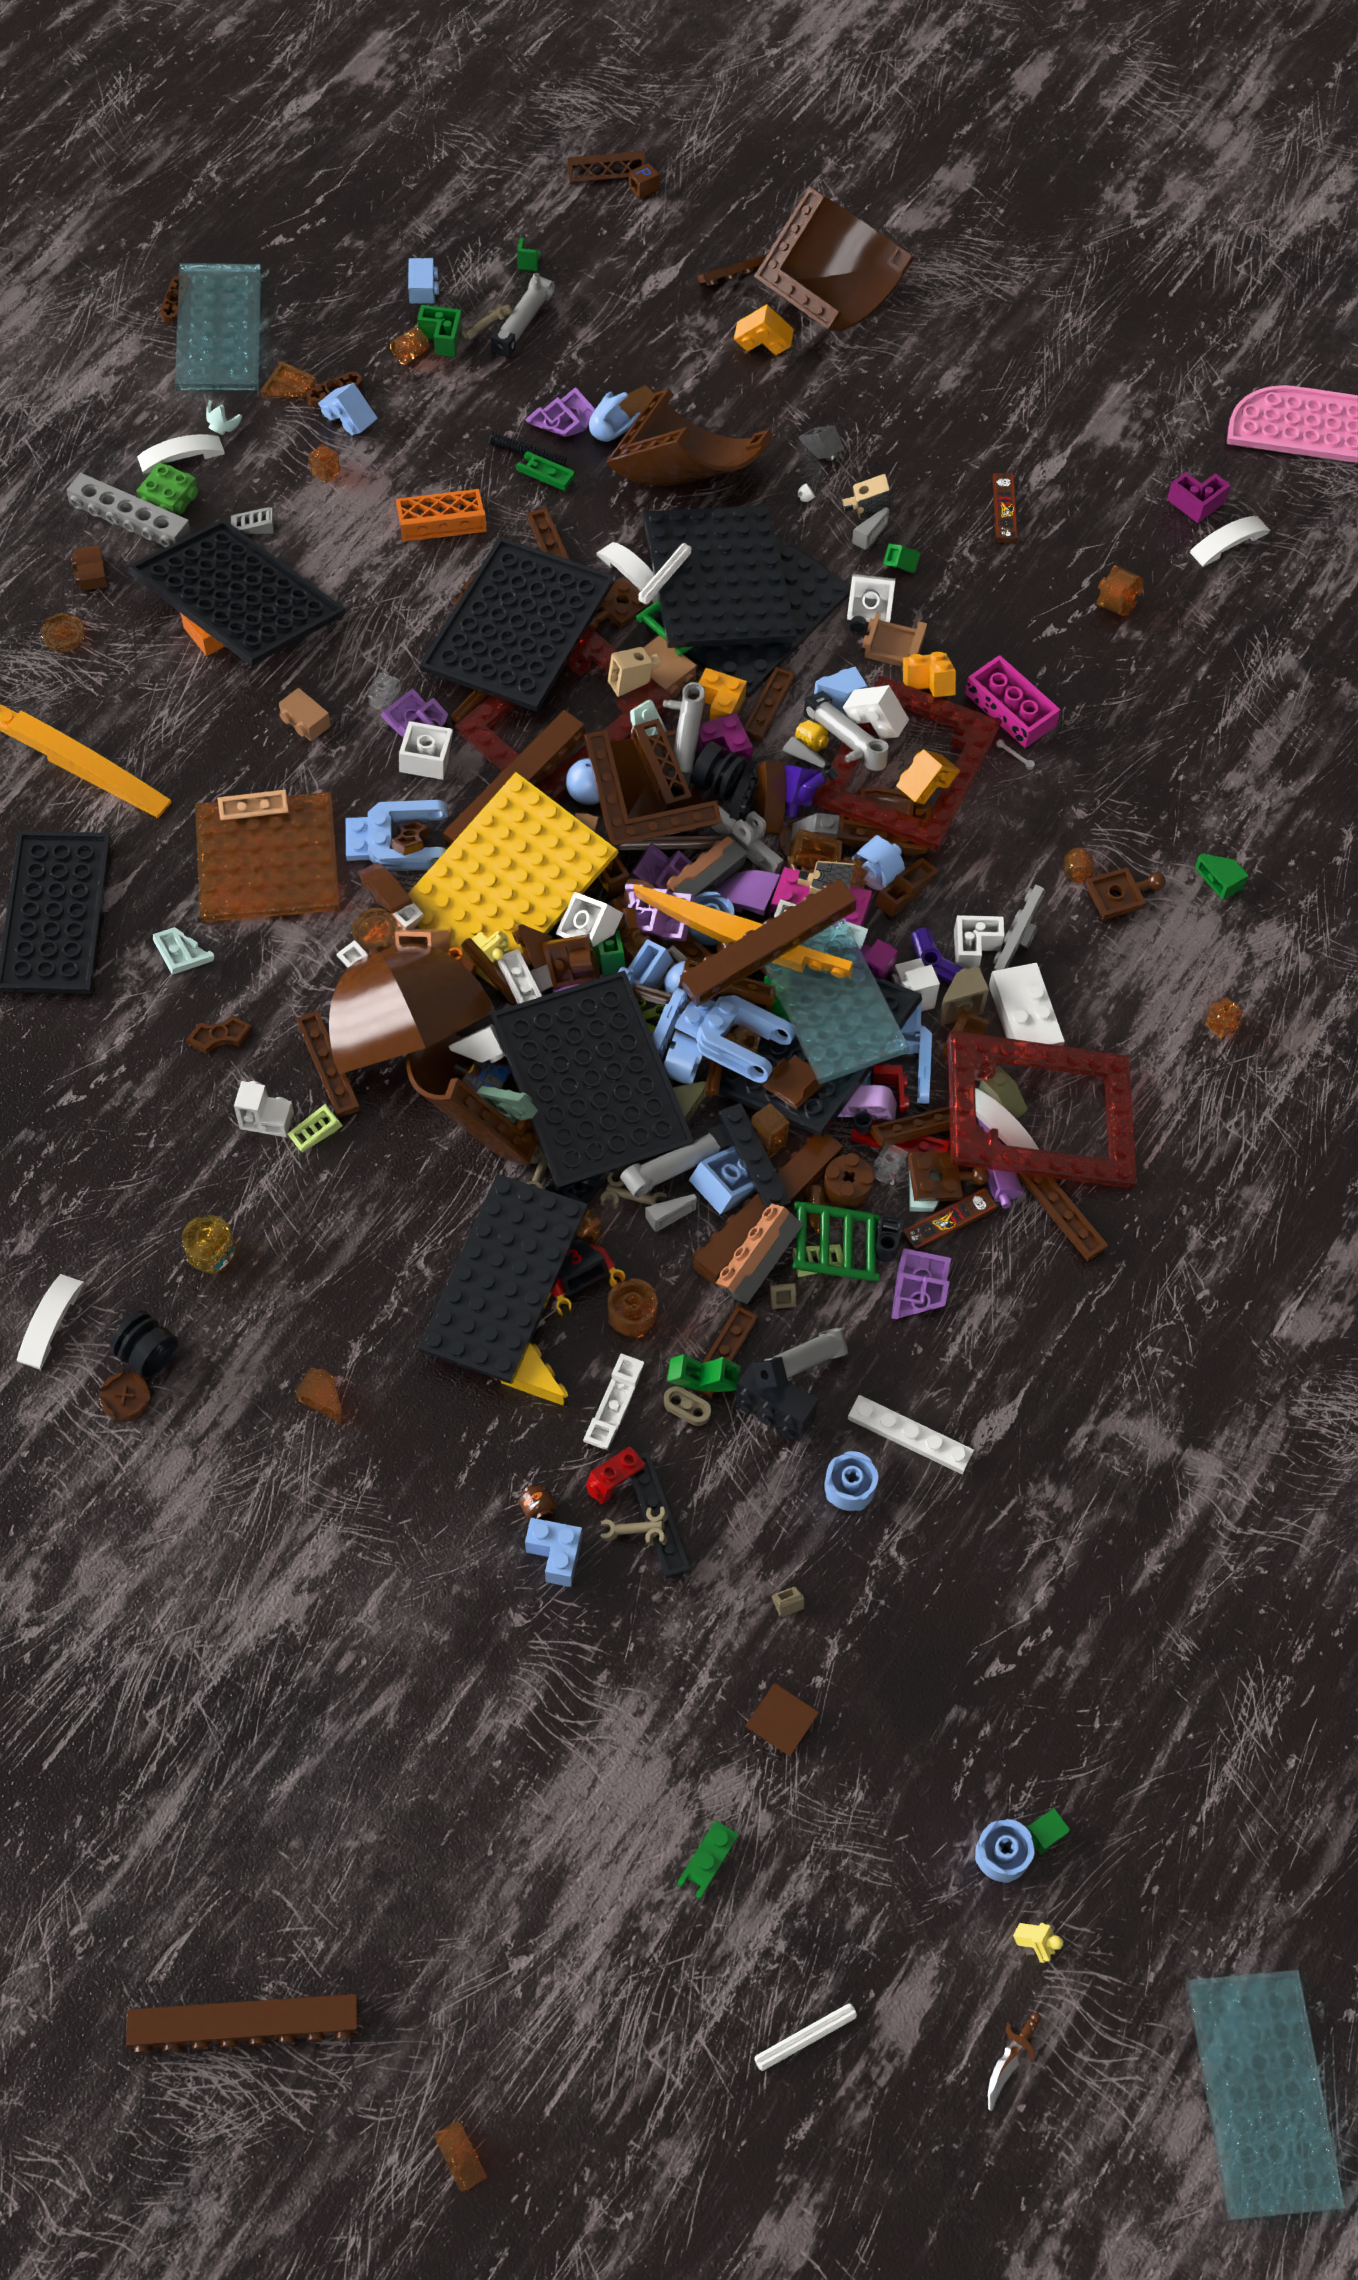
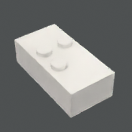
M1032 963L992 971L989 988L1015 1064L1060 1056L1064 1039L1038 964Z

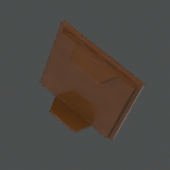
M794 1055L789 1061L783 1059L772 1069V1077L762 1087L797 1110L830 1078Z
M774 1683L745 1727L790 1757L819 1712Z

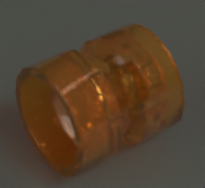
M413 327L406 331L404 335L392 340L390 348L394 357L401 364L406 365L414 360L415 356H420L428 351L429 343L424 333L419 328Z

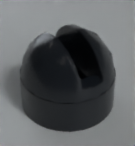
M860 615L854 616L850 621L849 630L856 635L865 633L867 628L866 619Z
M868 1113L856 1114L853 1118L854 1129L860 1134L868 1133L870 1127L873 1126L872 1116Z

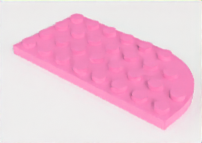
M1271 386L1259 389L1247 395L1235 407L1229 422L1227 444L1358 463V395L1296 386Z

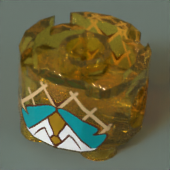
M207 1215V1217L203 1218L200 1216L196 1217L186 1224L182 1232L183 1248L188 1262L194 1268L215 1274L231 1261L235 1252V1244L229 1225L222 1218L215 1215Z

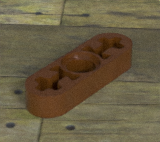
M177 275L171 279L160 309L161 319L165 323L172 324L180 318L190 290L189 279L184 275ZM172 298H180L177 302L170 301Z
M348 372L310 388L307 391L309 406L321 408L318 403L331 393L330 389L334 387L340 388L354 383L360 391L363 387L362 376L358 372Z

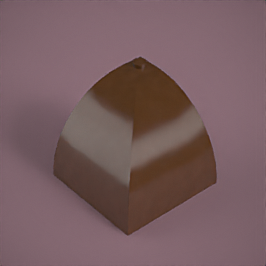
M809 186L754 277L826 329L842 331L866 319L887 299L915 257L858 217Z
M666 389L653 395L606 463L619 475L633 482L651 486L682 485L748 466L769 447L773 434L768 429L754 433L752 438L739 439L724 437L706 431L685 419L668 404L673 397V393L670 389Z
M607 730L584 735L609 843L613 847L722 823L717 800L703 803L696 785L692 783L690 788L692 799L675 804L673 810L663 812L633 739L610 741ZM677 730L665 732L672 750L674 749ZM658 734L652 735L650 737L656 739ZM656 745L654 749L655 755L665 759L666 750ZM664 765L662 771L664 775L668 776L670 767ZM673 794V797L681 796L678 794Z
M415 943L399 944L383 949L382 945L369 950V955L348 967L338 981L333 993L329 1013V1034L338 1073L342 1074L425 1049L489 1016L491 1012L495 1011L492 1002L473 974L455 958L439 949Z
M454 1033L425 1049L407 1054V1073L416 1091L499 1157L514 1163L530 1164L538 1141L530 1119L522 1121L517 1119L516 1122L512 1123L462 1082L463 1078L452 1073L458 1060L469 1066L474 1061V1059L450 1050L449 1046L462 1037ZM504 1056V1058H502V1059L496 1061V1062H499V1063L508 1065V1062H507V1059H506L505 1056ZM512 1075L504 1090L519 1093Z

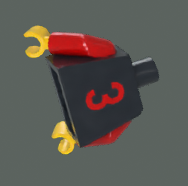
M582 1239L574 1241L552 1291L553 1296L557 1297L556 1307L560 1315H562L560 1305L567 1304L570 1312L572 1309L571 1302L564 1297V1293L570 1296L609 1275L608 1272L611 1275L609 1283L612 1287L616 1288L618 1286L617 1281L614 1279L615 1276L624 1282L625 1273L622 1270L615 1269V1263L603 1247L587 1244Z

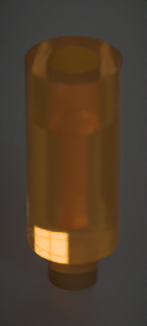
M821 1185L809 1186L806 1189L808 1203L826 1206L824 1187ZM809 1213L810 1226L814 1227L816 1234H820V1214Z

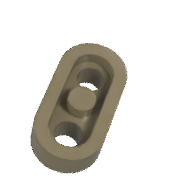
M678 1386L669 1388L664 1394V1406L672 1414L695 1426L704 1425L709 1421L711 1407L704 1399ZM674 1399H678L681 1403L675 1405L672 1403V1401ZM699 1411L703 1415L700 1417H696L694 1415V1412Z

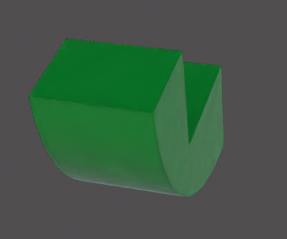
M683 1354L670 1358L667 1382L698 1391H734L737 1389V1383L740 1379L741 1366L724 1357L701 1363Z

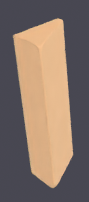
M286 790L217 798L220 820L289 812Z

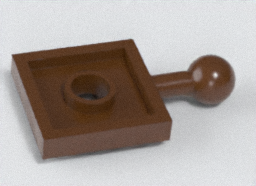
M623 577L613 584L599 608L601 612L594 616L586 631H596L599 623L606 618L612 620L618 627L623 628L635 620L636 616L651 606L653 602L650 601L648 604L640 602L638 598L641 591ZM618 601H626L627 604H619Z
M1128 867L1088 878L1085 881V886L1103 920L1145 908L1146 901L1140 891L1149 888L1156 891L1161 890L1166 884L1165 876L1159 872L1152 873L1148 880L1136 883ZM1115 890L1119 892L1121 896H1112L1110 894V891Z
M910 1152L907 1156L914 1201H959L963 1198L960 1181H972L974 1184L982 1186L990 1178L989 1171L982 1166L975 1167L972 1171H959L956 1152ZM930 1172L938 1173L940 1181H934L930 1177Z

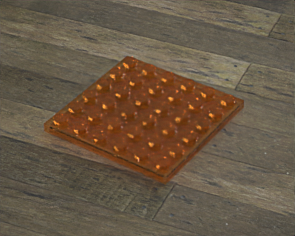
M331 792L287 796L288 813L220 820L218 802L195 803L201 922L340 910Z

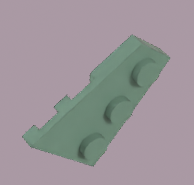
M481 1086L477 1091L479 1096L512 1123L516 1122L517 1119L522 1121L533 1118L538 1112L537 1108L532 1104V1098L524 1092L517 1093L511 1090L506 1091L497 1087L491 1088Z

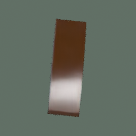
M765 760L756 768L759 789L754 792L757 814L766 821L764 834L779 836L782 831L786 800L785 763Z
M924 858L919 859L896 875L893 883L879 892L875 905L890 917H893L911 903L938 875L939 870Z
M377 862L358 872L364 888L373 894L378 904L392 914L413 903L399 882L380 863Z

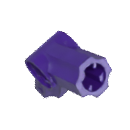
M920 928L911 933V940L917 958L922 959L924 966L932 965L938 979L951 984L956 973L964 968L941 956L940 951L936 948L931 930Z

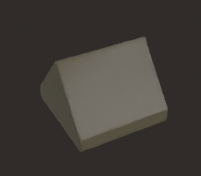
M795 1283L770 1285L769 1295L772 1309L796 1307Z
M796 1587L786 1589L771 1596L780 1618L804 1609V1596Z

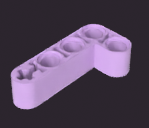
M860 1085L838 1117H854L858 1113H868L874 1121L881 1123L895 1120L897 1102L892 1090L886 1086Z

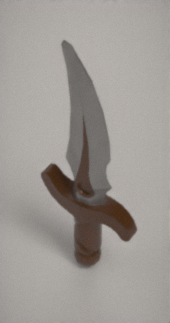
M1033 2013L1030 2016V2019H1028L1019 2035L1012 2032L1010 2024L1006 2025V2034L1012 2042L1009 2046L1005 2047V2053L995 2065L988 2090V2107L990 2111L994 2109L1004 2084L1020 2065V2056L1024 2050L1028 2052L1030 2061L1034 2062V2049L1028 2041L1038 2027L1037 2024L1041 2022V2015L1039 2013Z

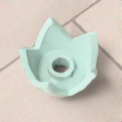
M208 401L206 417L210 423L209 428L224 435L226 431L231 432L237 428L242 415H237L227 421L224 406L220 405L211 411L212 401Z

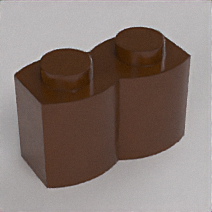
M100 545L75 548V555L71 556L73 569H77V572H73L76 585H80L82 591L108 587Z

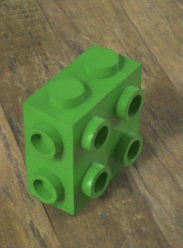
M161 462L158 463L136 490L138 498L179 516L185 512L188 504L198 494L195 477Z

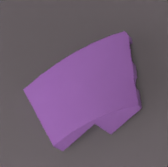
M575 387L561 400L557 397L543 410L539 407L525 420L529 424L566 437L588 429L590 418L595 409Z
M412 688L384 710L380 716L404 738L409 721L443 727L448 713L434 698L426 703Z
M651 843L631 871L630 878L645 880L656 889L667 890L666 884L668 880L674 875L678 876L687 864L690 863L692 865L693 862L679 850L671 857H668Z
M758 870L742 871L734 874L712 892L720 893L721 897L726 900L728 898L736 912L742 913L743 909L764 916L779 883L780 875Z
M625 884V890L628 892L630 901L628 907L634 908L638 926L636 931L661 938L686 941L689 926L640 900L635 896L634 884ZM650 888L694 903L696 897L692 894L672 893L666 889Z
M902 1248L891 1319H898L945 1306L950 1281H947L951 1258Z

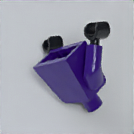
M805 760L797 761L793 766L785 765V802H787L785 816L798 818L800 805L811 806L815 790L826 782L825 779L827 777L831 781L837 779L840 775L839 770L830 764H826L822 769L823 773H820L818 770L811 769V765Z

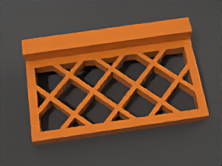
M479 489L396 499L403 542L487 532L486 516ZM476 497V499H474L472 502L465 500L467 498ZM447 500L454 501L451 505L445 503ZM425 503H433L430 507L424 505ZM460 504L466 506L463 510L456 508ZM411 505L412 507L407 510L401 506ZM438 507L445 509L442 513L436 511ZM418 509L424 511L421 515L414 513Z

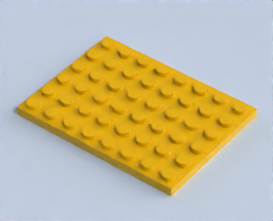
M515 772L408 893L412 902L424 914L417 927L419 929L449 930L450 948H460L463 954L462 957L473 961L472 958L461 947V944L468 938L472 939L479 932H482L488 939L495 932L503 931L509 938L508 947L510 948L504 954L519 949L520 953H523L521 945L517 944L513 938L512 932L515 930L512 925L516 923L523 924L548 934L564 916L574 892L583 894L619 852L606 840ZM495 960L494 962H492V963L494 964V966H495V967L500 971V973L503 975V973H502V971H501V969H500V967H499V965H498V963H497V960ZM476 964V974L498 991V988Z

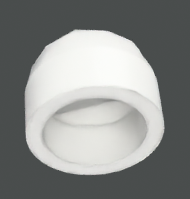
M807 483L798 490V497L803 502H809L816 497Z

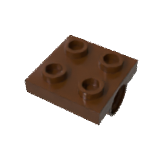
M589 934L543 942L542 946L553 988L583 984L600 978Z

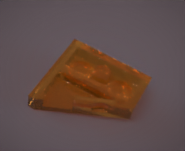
M280 361L260 390V393L263 397H307V391L315 385L317 380L315 376Z

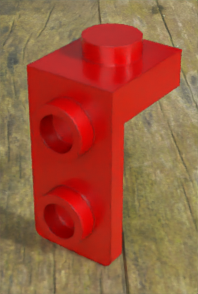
M886 1063L875 1065L872 1072V1085H896L898 1117H903L905 1109H909V1096L904 1095V1088H907V1074H903L902 1065Z
M631 1447L626 1448L591 1471L586 1484L588 1493L603 1505L610 1500L614 1487L645 1467L644 1461Z

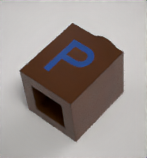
M649 163L629 171V188L639 199L659 190V172Z

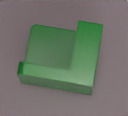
M520 237L517 249L518 269L538 271L540 251L525 249L524 238Z
M889 544L883 565L915 573L921 553L905 546Z
M1055 1808L1027 1827L1032 1836L1033 1845L1040 1855L1047 1852L1055 1842L1070 1831Z

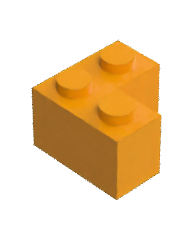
M765 305L737 322L734 340L747 352L763 343L773 354L778 355L791 347L794 329L770 306Z
M933 652L931 655L912 654L910 657H903V682L907 690L929 688L934 697L956 695V670L946 653Z
M705 668L698 683L704 688L705 703L711 705L710 720L734 713L738 714L746 698L747 681Z
M923 749L916 754L910 768L901 774L900 781L896 786L914 802L925 804L937 787L947 789L960 770L942 754Z

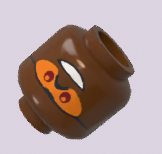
M533 1484L526 1487L519 1500V1505L529 1522L531 1518L550 1521L557 1509L556 1501L549 1488L543 1485L537 1486Z

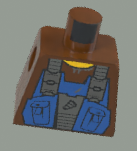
M458 1060L452 1071L453 1074L463 1078L462 1082L476 1093L481 1086L497 1087L504 1090L512 1077V1072L508 1065L499 1062L491 1063L490 1060L482 1063L474 1060L471 1066Z

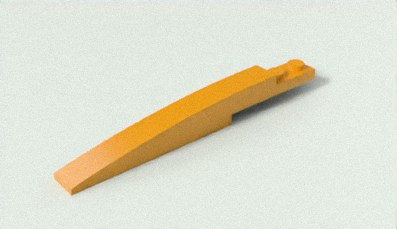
M0 704V731L47 755L48 761L156 818H159L171 804L169 798L83 744L21 710L19 713H16Z
M634 884L633 887L635 896L675 920L725 944L736 942L746 932L756 930L763 925ZM801 945L772 961V963L803 973L805 966L808 965L809 968L815 971L825 970L831 972V975L837 978L847 977L851 979L854 971L852 961Z

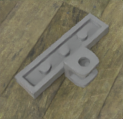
M718 806L722 823L710 827L720 835L729 836L748 852L747 858L761 870L779 875L783 859L760 840L766 830V821L754 811L747 815L745 822L742 819L736 821L729 818L730 814Z
M1035 885L1034 889L1030 888L1024 899L1027 903L1023 910L1019 909L1004 938L1003 943L1006 945L1003 951H998L994 958L995 970L1009 967L1020 944L1026 948L1030 946L1037 932V926L1032 924L1031 921L1046 892L1044 888Z

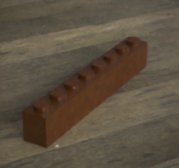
M563 710L443 832L446 844L451 846L515 772L538 788L546 776H550L556 766L561 761L566 760L576 746L583 743L585 740L584 735L586 734L584 724L566 710Z
M841 879L829 882L819 892L807 895L801 903L796 906H789L776 918L766 920L758 929L750 930L738 941L728 943L720 952L715 955L710 954L700 964L685 969L682 975H680L681 986L695 1006L698 1007L856 911V899Z
M827 1132L822 1138L811 1134L805 1141V1146L801 1150H795L790 1156L789 1162L785 1166H779L776 1170L791 1201V1207L786 1208L788 1211L793 1207L795 1201L798 1202L825 1175L829 1163L835 1158L842 1156L844 1146ZM758 1193L753 1198L749 1197L742 1205V1210L737 1215L735 1213L732 1214L726 1221V1226L721 1231L716 1230L710 1237V1242L705 1247L701 1246L698 1248L693 1256V1269L714 1286L717 1285L716 1281L720 1277L721 1271L733 1259L735 1251L743 1245L748 1238L750 1230L762 1218L765 1207Z
M357 1994L128 2009L126 2046L130 2050H134L135 2054L151 2053L153 2048H163V2052L180 2051L181 2046H192V2050L209 2049L210 2044H220L221 2048H234L238 2046L239 2042H249L250 2046L266 2045L268 2040H278V2044L295 2043L296 2038H306L307 2042H320L324 2040L325 2036H335L336 2040L352 2039V2035L359 2034V1999Z

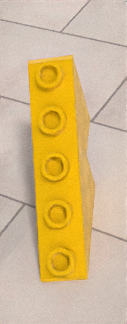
M530 1343L513 1383L510 1384L501 1381V1383L564 1406V1398L568 1396L565 1387L561 1383L557 1384L553 1378L555 1374L548 1363H543L540 1358L542 1354L535 1343L532 1345Z

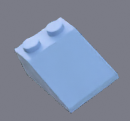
M734 1146L700 1161L689 1179L720 1215L738 1206L756 1192Z

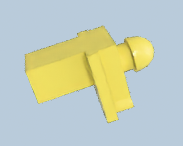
M503 931L495 932L488 939L482 932H479L472 938L474 943L491 962L503 959L504 952L510 949L508 947L509 938Z
M1020 1923L1013 1935L1018 1946L1034 1948L1041 1963L1050 1962L1051 1954H1055V1950L1063 1946V1940L1059 1936L1054 1935L1051 1926L1045 1925V1923H1040L1039 1926Z

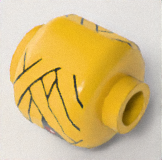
M807 720L800 723L796 729L795 736L799 741L815 752L825 748L829 742L828 730L818 722L813 723Z

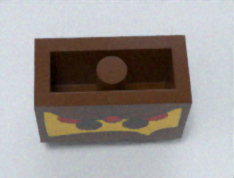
M616 855L596 879L608 898L611 899L624 893L625 884L630 879V874Z

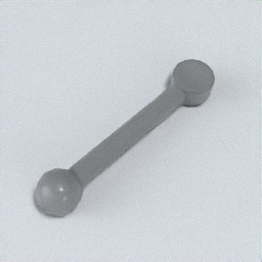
M1002 739L997 740L996 746L998 748L1005 749L1026 764L1028 770L1034 768V761L1026 760L1005 745Z

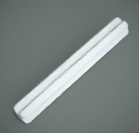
M686 543L681 544L639 593L638 599L640 602L648 604L691 554L692 548Z
M847 2004L756 2055L755 2062L758 2068L764 2071L854 2020L857 2017L854 2007L851 2004Z

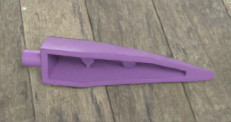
M978 1118L985 1149L987 1170L990 1174L987 1183L994 1202H1001L1002 1208H1009L1012 1205L1010 1200L1024 1194L1022 1186L1002 1143L996 1134Z

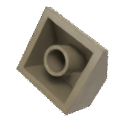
M979 966L964 968L956 973L943 998L938 1021L940 1026L983 1014L989 988Z

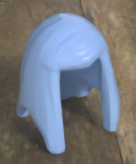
M610 391L603 397L589 421L590 432L596 439L607 442L619 437L631 428L641 414L637 413L630 419L627 413L621 410L619 404L628 397L627 393L623 392L614 397Z

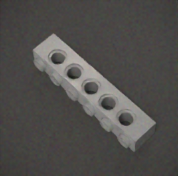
M80 473L66 489L69 503L73 507L87 511L93 516L103 518L111 524L121 526L129 532L137 533L147 540H153L164 547L191 535L188 519Z

